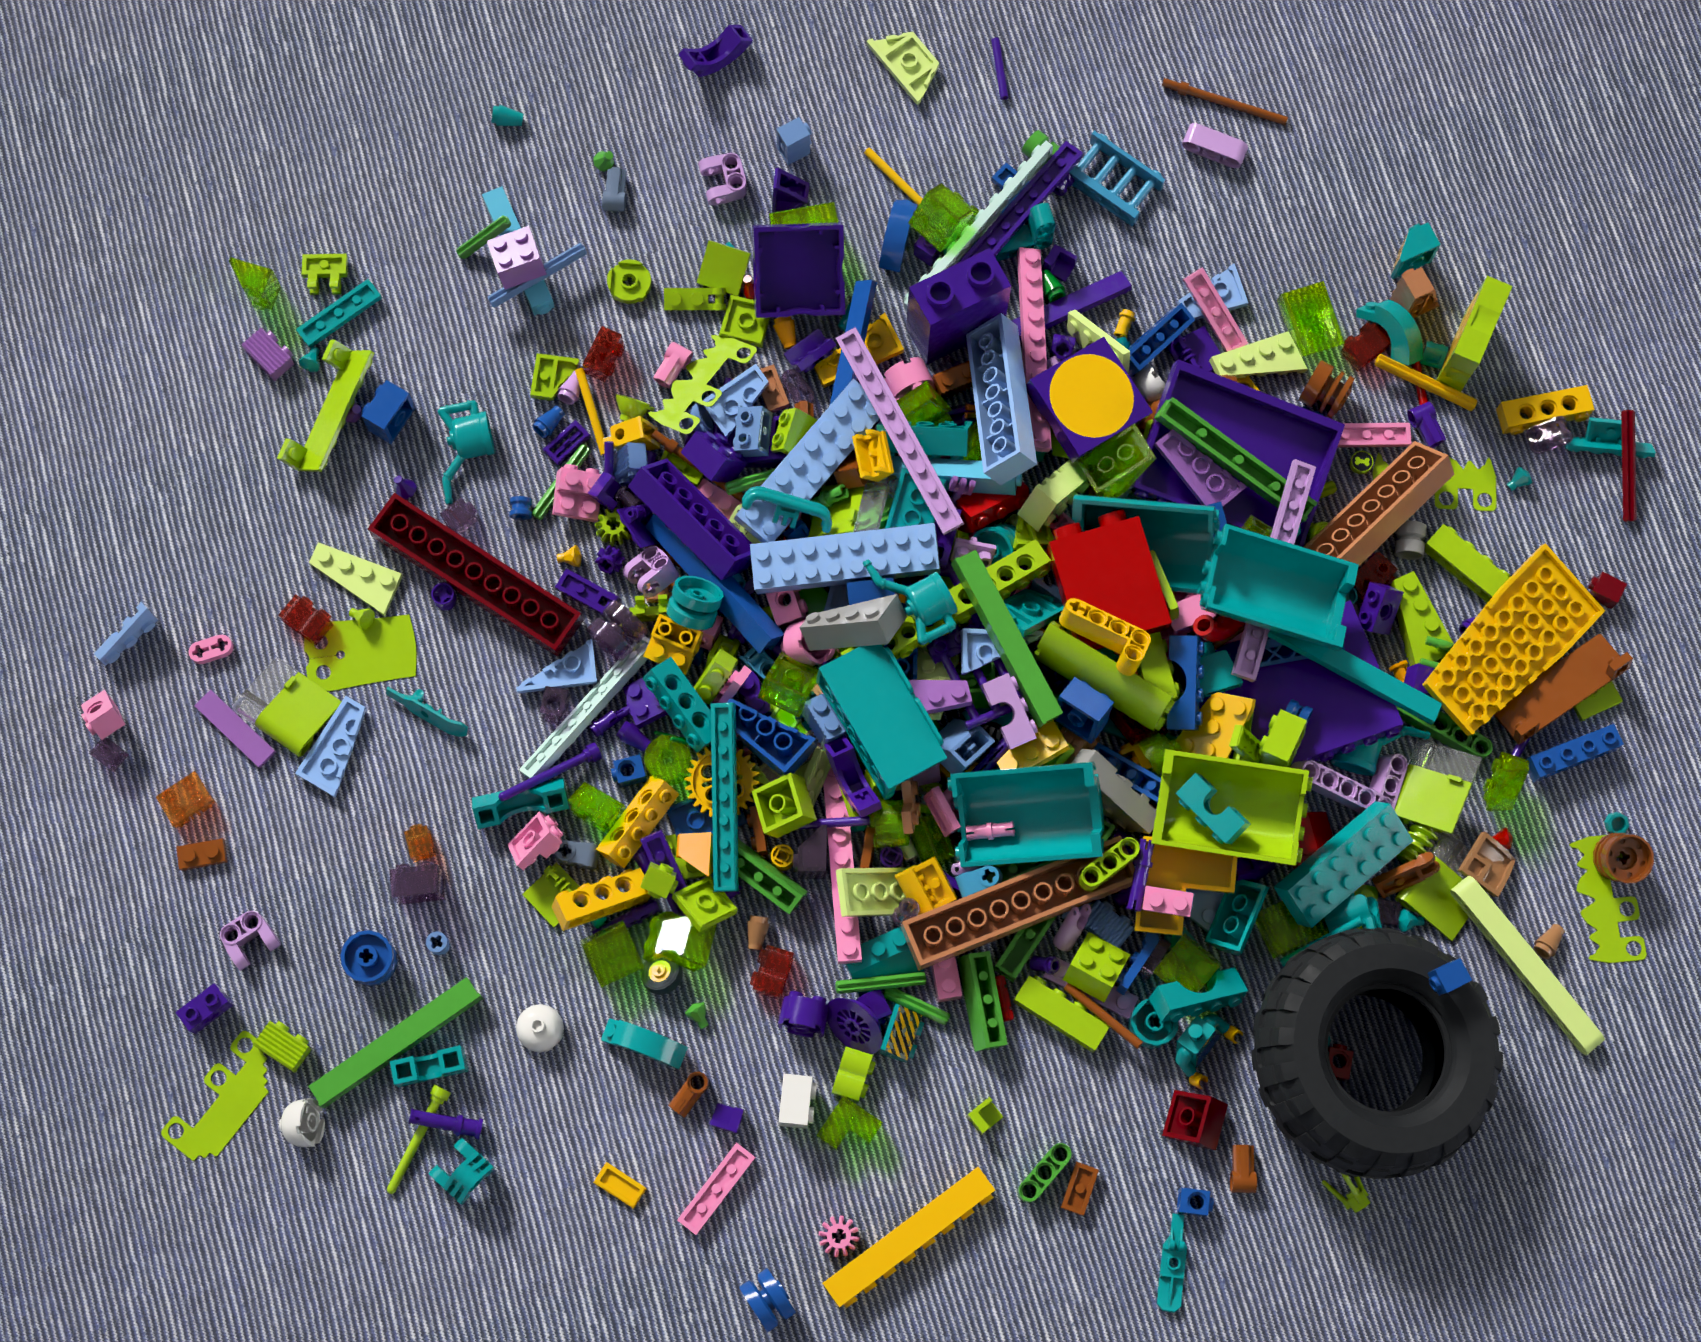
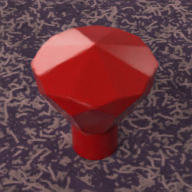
M747 275L743 278L745 283L743 293L747 299H754V280L750 275Z
M1507 827L1491 836L1504 848L1511 849L1513 836Z

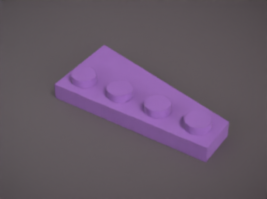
M1173 429L1154 444L1201 505L1206 506L1221 501L1222 506H1224L1247 487L1242 482L1234 479L1225 469H1221L1207 455H1203L1193 444Z
M909 680L914 690L913 693L916 698L920 699L928 714L972 705L967 680Z

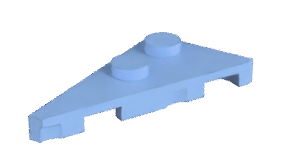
M963 628L961 630V674L965 675L1000 658L986 629ZM1035 631L1023 639L1029 645L1041 639L1043 631Z
M587 640L583 646L575 651H570L562 659H558L543 668V671L536 676L529 677L523 681L520 686L516 687L517 693L597 684L593 640Z

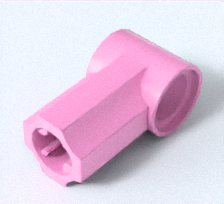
M672 342L667 348L664 361L653 379L662 387L670 389L681 370L686 369V365L690 363L693 352Z

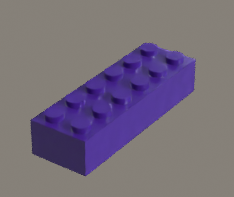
M667 458L645 465L639 469L628 487L638 499L642 500L649 507L653 514L657 515L665 523L669 530L673 531L680 538L685 546H688L696 554L700 561L704 562L716 577L724 580L747 570L752 563L750 544L752 543Z

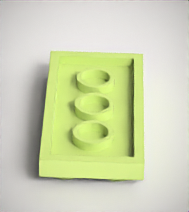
M910 867L837 869L836 878L841 916L915 915L895 878L896 874Z

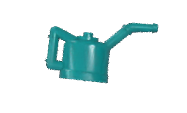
M467 400V402L452 405L447 404L438 409L439 416L450 430V436L446 437L448 446L452 445L453 450H457L458 453L447 471L443 473L442 484L446 505L453 503L451 480H453L454 475L464 460L495 454L487 412H479L478 403L474 400ZM470 410L471 414L454 420L450 416V414Z
M869 559L863 562L873 582L880 589H886L906 596L907 601L905 603L907 607L904 608L907 616L911 615L916 621L919 644L931 643L932 640L948 632L951 633L956 628V622L952 617L953 614L958 612L956 604L946 584L937 572L910 586H905L882 578ZM941 619L944 620L945 624L928 633L926 632V626Z
M1403 726L1402 731H1399L1400 734L1395 737L1387 738L1385 736L1377 739L1378 742L1373 745L1365 746L1362 744L1356 746V749L1350 753L1343 754L1340 752L1334 754L1330 762L1334 766L1352 773L1374 776L1382 746L1405 735L1429 739L1431 733Z

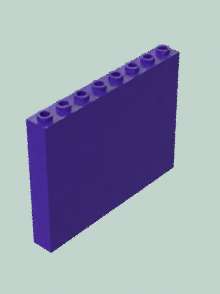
M1177 360L1173 363L1155 415L1166 400L1174 397L1286 480L1291 463L1295 459L1315 466L1316 469L1308 496L1319 502L1345 424L1187 362ZM1153 419L1129 490L1134 491L1135 496L1143 499L1150 497L1158 502L1201 505L1154 446L1170 430ZM1249 487L1243 489L1223 506L1227 524L1268 537L1271 536L1278 508ZM1317 505L1313 507L1307 516V520L1301 523V533L1296 538L1294 545L1304 546Z
M1351 600L1345 602L1341 625L1347 627L1344 638L1345 651L1380 669ZM1241 640L1223 645L1215 650V652L1226 650L1234 664ZM1282 645L1278 650V653L1282 656L1289 655L1292 652V649L1285 645ZM1264 649L1262 660L1266 659L1271 652ZM1309 658L1259 667L1256 681L1251 682L1242 679L1243 684L1241 687L1222 692L1224 694L1256 699L1251 733L1259 741L1262 740L1264 735L1269 736L1268 726L1273 715L1278 716L1280 709L1285 711L1291 699L1298 701L1299 705L1303 707L1309 706L1313 708L1311 717L1306 725L1305 735L1291 765L1295 762L1309 760L1328 761L1334 757V754L1340 752L1347 754L1354 751L1356 746L1362 744L1365 746L1373 745L1378 742L1377 739L1385 736L1387 738L1395 737L1400 734L1399 731H1402L1403 727L1402 719L1394 704ZM1177 663V670L1186 689L1187 679L1185 672ZM1209 697L1203 698V702L1199 703V710ZM1232 750L1229 759H1233L1234 750Z

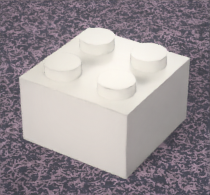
M783 1075L779 1126L808 1129V1123L813 1124L814 1107H810L811 1099L816 1100L817 1083H813L812 1076Z

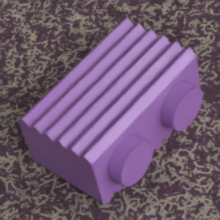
M259 328L255 334H252L251 337L242 343V347L275 382L294 365L291 358L293 354L285 345L281 348L276 343L279 340L270 330L266 333L262 328Z

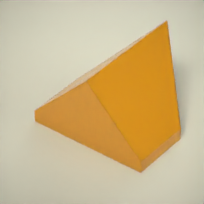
M713 833L679 834L677 837L676 857L682 858L708 877L713 873Z

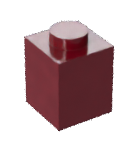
M1602 571L1597 577H1592L1587 588L1590 589L1589 593L1598 603L1612 609L1618 604L1627 583Z

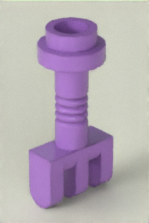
M953 475L949 482V490L954 491L950 499L956 509V500L960 499L962 494L971 495L976 481L970 480L969 484L966 485L967 479L961 478L960 482L957 483L958 476Z

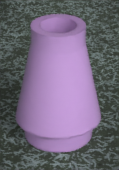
M575 371L558 389V398L569 405H573L574 402L578 401L581 391Z

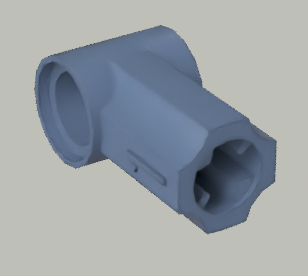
M619 167L608 169L606 190L603 191L602 196L603 211L625 212L626 170Z

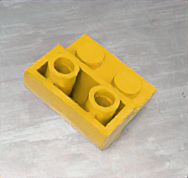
M659 614L643 657L659 664L672 657L683 674L687 675L694 656L700 648L703 632L686 628L677 624L669 617Z
M936 856L895 875L915 916L957 899Z

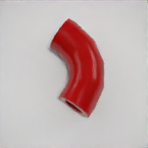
M1201 615L1194 621L1193 630L1198 637L1208 642H1217L1233 636L1246 623L1224 616L1214 619L1210 615Z

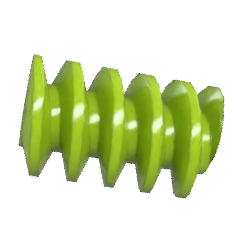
M1417 823L1412 824L1409 827L1410 831L1408 833L1413 842L1396 856L1397 859L1403 864L1414 859L1416 860L1419 853L1424 854L1427 852L1424 846L1428 848L1433 847L1429 839L1438 840L1434 833H1442V831Z

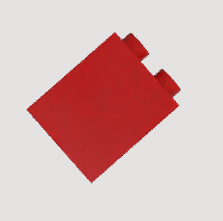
M1117 510L1098 517L1100 527L1082 532L1080 523H1072L1053 530L1055 540L1048 543L1047 553L1051 559V566L1063 606H1065L1069 599L1076 598L1143 629L1148 634L1169 628L1172 621L1139 516L1127 519L1124 510ZM1072 632V636L1089 645L1090 647L1094 648L1095 650L1105 648L1104 646L1096 642H1093L1075 632Z

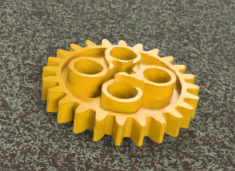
M705 747V755L696 753L699 760H690L694 768L686 769L691 773V777H686L684 780L691 782V785L685 787V790L693 792L688 798L697 799L693 806L698 807L702 805L701 813H705L709 809V817H712V801L708 798L712 785L702 786L703 783L712 782V777L705 778L703 774L706 767L712 766L711 751ZM743 749L736 753L737 776H743L742 779L737 780V784H740L742 787L741 794L737 796V815H741L740 807L746 810L749 809L746 804L747 801L755 802L751 794L755 790L754 786L761 784V782L754 780V777L760 775V772L752 770L757 764L748 763L752 756L747 755L743 757L745 751Z

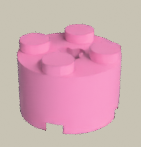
M920 357L910 358L911 362L904 364L903 361L898 362L884 374V380L898 404H907L908 407L914 406L919 403L921 397L931 394L936 390L925 362Z
M805 620L791 623L787 627L780 645L781 651L786 654L790 662L800 668L822 664L830 660L835 653V649L809 650L799 628Z

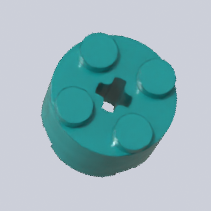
M1149 999L1141 1001L1134 1008L1128 1022L1129 1031L1143 1041L1141 1046L1151 1049L1167 1044L1176 1035L1179 1026V1020L1175 1022L1171 1020L1161 1022ZM1155 1018L1158 1021L1156 1024L1158 1027L1154 1026L1152 1028L1149 1025L1150 1020Z

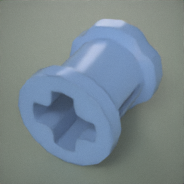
M436 931L427 936L426 946L434 955H444L449 951V939L443 933ZM435 940H441L443 945L439 947L435 946L433 943Z

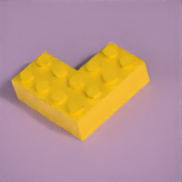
M1143 836V839H1147L1145 849H1147L1149 840H1152V837ZM1154 844L1151 857L1153 865L1152 868H1149L1146 886L1186 892V889L1234 894L1238 857ZM1145 910L1141 912L1136 911L1135 931L1182 936L1184 917Z

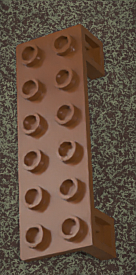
M1598 634L1537 676L1535 681L1521 690L1522 692L1512 698L1502 710L1496 712L1494 717L1516 743L1520 745L1627 671L1631 666L1633 658L1628 652L1620 656L1601 634Z

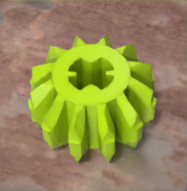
M616 507L613 513L606 509V516L599 514L598 519L600 521L595 523V528L598 529L596 531L597 537H602L601 540L604 544L610 540L612 547L615 545V541L623 545L622 538L628 540L631 538L628 533L630 531L621 522L620 515L616 511L618 508ZM613 524L618 525V527L616 526V530H611Z

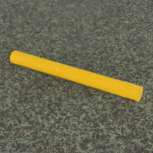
M870 147L865 150L864 154L915 204H918L917 206L923 212L930 208V205Z
M579 368L575 370L599 452L602 456L604 455L603 438L605 437L584 368Z

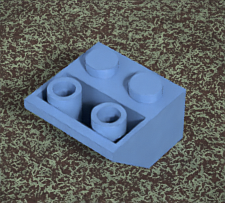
M954 718L939 731L944 741L941 747L947 756V759L940 763L950 773L965 772L994 744L995 740L981 726L968 731L965 726V720Z

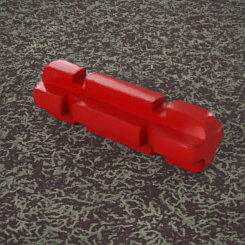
M998 975L995 976L1003 1022H1008L1014 1019L1013 1010H1010L1012 1005L1008 988H1005V985H1007L1005 976Z

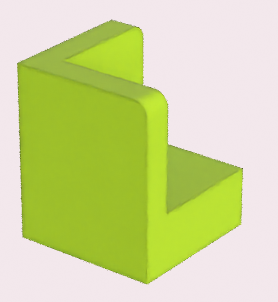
M990 1097L966 1116L981 1135L1003 1118Z

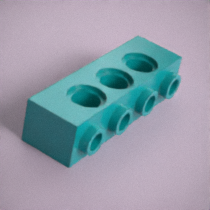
M672 657L650 669L642 679L646 687L658 699L660 706L671 717L675 727L682 732L688 745L696 753L711 744V711Z

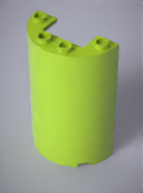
M1053 621L1048 625L1037 646L1038 649L1033 655L1036 661L1069 681L1076 677L1081 681L1087 682L1099 693L1106 694L1114 702L1113 707L1148 729L1159 731L1167 721L1166 713L1168 714L1175 704V701L1172 700L1175 695L1174 693L1170 692L1168 694L1137 674L1131 676L1123 675L1117 670V662L1072 636V632L1063 627L1059 621L1058 623ZM1178 683L1180 691L1183 686ZM1180 692V695L1177 697L1176 701H1178L1182 697L1183 693Z
M1165 749L1151 843L1296 866V862L1301 863L1303 848H1298V840L1303 841L1305 827L1300 826L1301 818H1306L1308 803H1304L1306 791L1311 792L1313 777H1308L1309 770ZM1194 773L1201 774L1218 790L1210 800V809L1215 815L1221 814L1228 806L1235 807L1251 823L1232 845L1219 843L1212 836L1213 831L1208 826L1203 827L1195 819L1197 814L1192 809L1186 810L1179 803L1181 798L1176 792Z

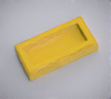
M607 1162L593 1182L633 1209L647 1189Z

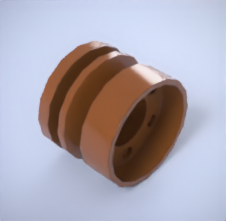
M1321 360L1298 401L1309 407H1312L1317 400L1321 401L1319 412L1322 413L1327 405L1330 406L1331 409L1327 417L1332 419L1342 409L1350 395L1355 378L1349 376L1345 384L1340 382L1345 372L1342 371L1336 378H1333L1331 376L1334 366Z
M1610 833L1603 836L1596 843L1593 851V863L1596 870L1606 879L1621 883H1637L1645 879L1651 872L1654 865V853L1650 844L1642 837L1634 834ZM1622 854V858L1617 861L1616 857Z

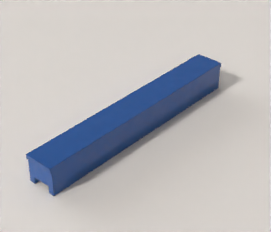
M653 514L645 528L689 576L709 580L723 591L724 597L719 610L759 654L763 653L767 648L770 650L774 649L784 636V632L733 576L724 580L716 577L704 562L700 561L696 554L688 546H685L680 538L673 531L669 530L657 515Z

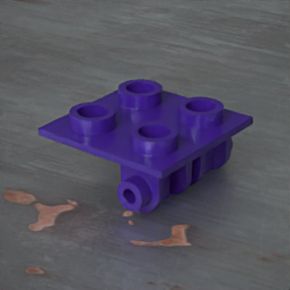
M1205 326L1183 337L1178 335L1166 347L1175 362L1181 360L1207 371L1213 370L1209 362L1210 358L1221 354Z
M642 504L616 510L620 515L621 522L630 531L634 543L640 548L660 545L655 537L645 528L653 515L647 505Z

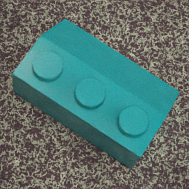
M1246 880L1235 881L1234 894L1224 893L1205 942L1226 953L1236 956L1242 954L1269 887Z
M901 926L860 944L862 962L844 964L851 979L924 971V969L918 971ZM871 991L857 992V994L861 997Z

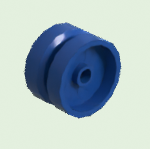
M370 930L360 931L350 936L344 943L340 955L341 965L346 974L359 984L366 986L381 985L389 980L394 974L398 963L397 952L392 943L379 932ZM372 955L373 959H369L367 963V957Z
M766 1268L757 1274V1280L763 1288L761 1291L750 1280L739 1288L766 1331L769 1332L778 1326V1320L772 1312L774 1309L786 1320L796 1314V1311L788 1299L790 1297L779 1280H775L769 1269Z

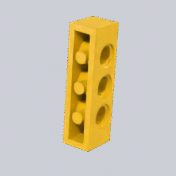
M1588 385L1503 401L1496 408L1502 433H1511V435L1520 434L1527 429H1532L1533 431L1541 430L1547 425L1552 424L1555 427L1562 426L1567 421L1572 420L1582 422L1587 420L1595 410ZM1563 404L1570 406L1571 411L1566 410ZM1541 409H1547L1550 415L1544 414ZM1520 413H1525L1528 419L1522 418Z
M650 776L596 850L609 862L625 868L641 847L640 839L650 835L679 796V793L665 780Z
M627 869L618 876H606L597 883L591 885L586 883L578 887L577 890L571 892L566 890L557 894L552 904V909L562 930L565 931L647 902L650 895L647 890L640 887L644 878L642 869ZM618 888H624L627 892H621ZM596 895L604 896L605 900L599 899ZM575 902H580L585 907H579L575 904Z

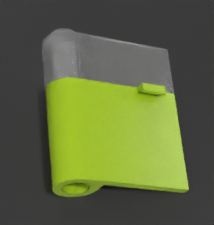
M890 475L879 482L869 480L865 487L848 489V498L834 503L833 507L828 508L832 519L831 531L824 533L821 526L822 519L814 516L808 537L879 529L886 499L894 498L899 479L895 475ZM838 484L823 486L820 492L836 488Z
M276 657L242 694L239 693L234 698L232 705L233 711L298 757H302L311 747L313 736L332 717L342 701Z
M1429 738L1417 740L1408 761L1406 774L1394 809L1401 822L1409 824L1411 821L1453 835L1482 758L1436 744L1434 740Z
M1442 832L1438 836V840L1433 843V847L1428 850V852L1434 854L1436 861L1440 864V870L1434 873V875L1425 878L1426 880L1399 891L1395 900L1407 910L1417 912L1448 940L1453 941L1469 916L1452 897L1450 890L1466 878L1457 870L1470 849L1459 841L1460 837L1453 832V835Z

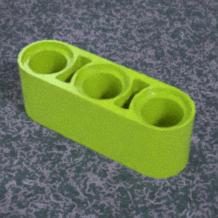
M1126 837L1106 851L1102 857H1098L1086 866L1079 876L1080 887L1086 891H1093L1130 864L1139 853L1140 845L1138 841L1134 838ZM1122 846H1130L1133 849V854L1126 855L1123 853ZM1106 859L1112 860L1115 868L1107 869L1103 861ZM1085 874H1093L1096 877V882L1088 883L1085 879Z

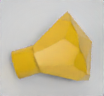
M575 545L565 553L557 554L558 563L566 562L572 566L580 567L582 562L580 548Z

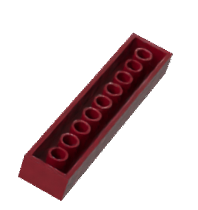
M393 493L368 527V531L374 539L442 583L449 584L453 590L556 657L560 655L584 621L579 611L396 493Z

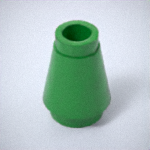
M1050 270L1042 271L1045 299L1051 303L1064 297V286L1055 278Z

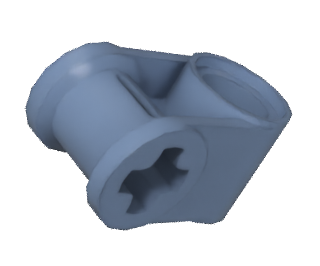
M562 840V844L555 852V858L563 865L596 870L599 852L596 850L598 845ZM564 848H568V852L571 854H567L566 857H562V853L559 851H563Z

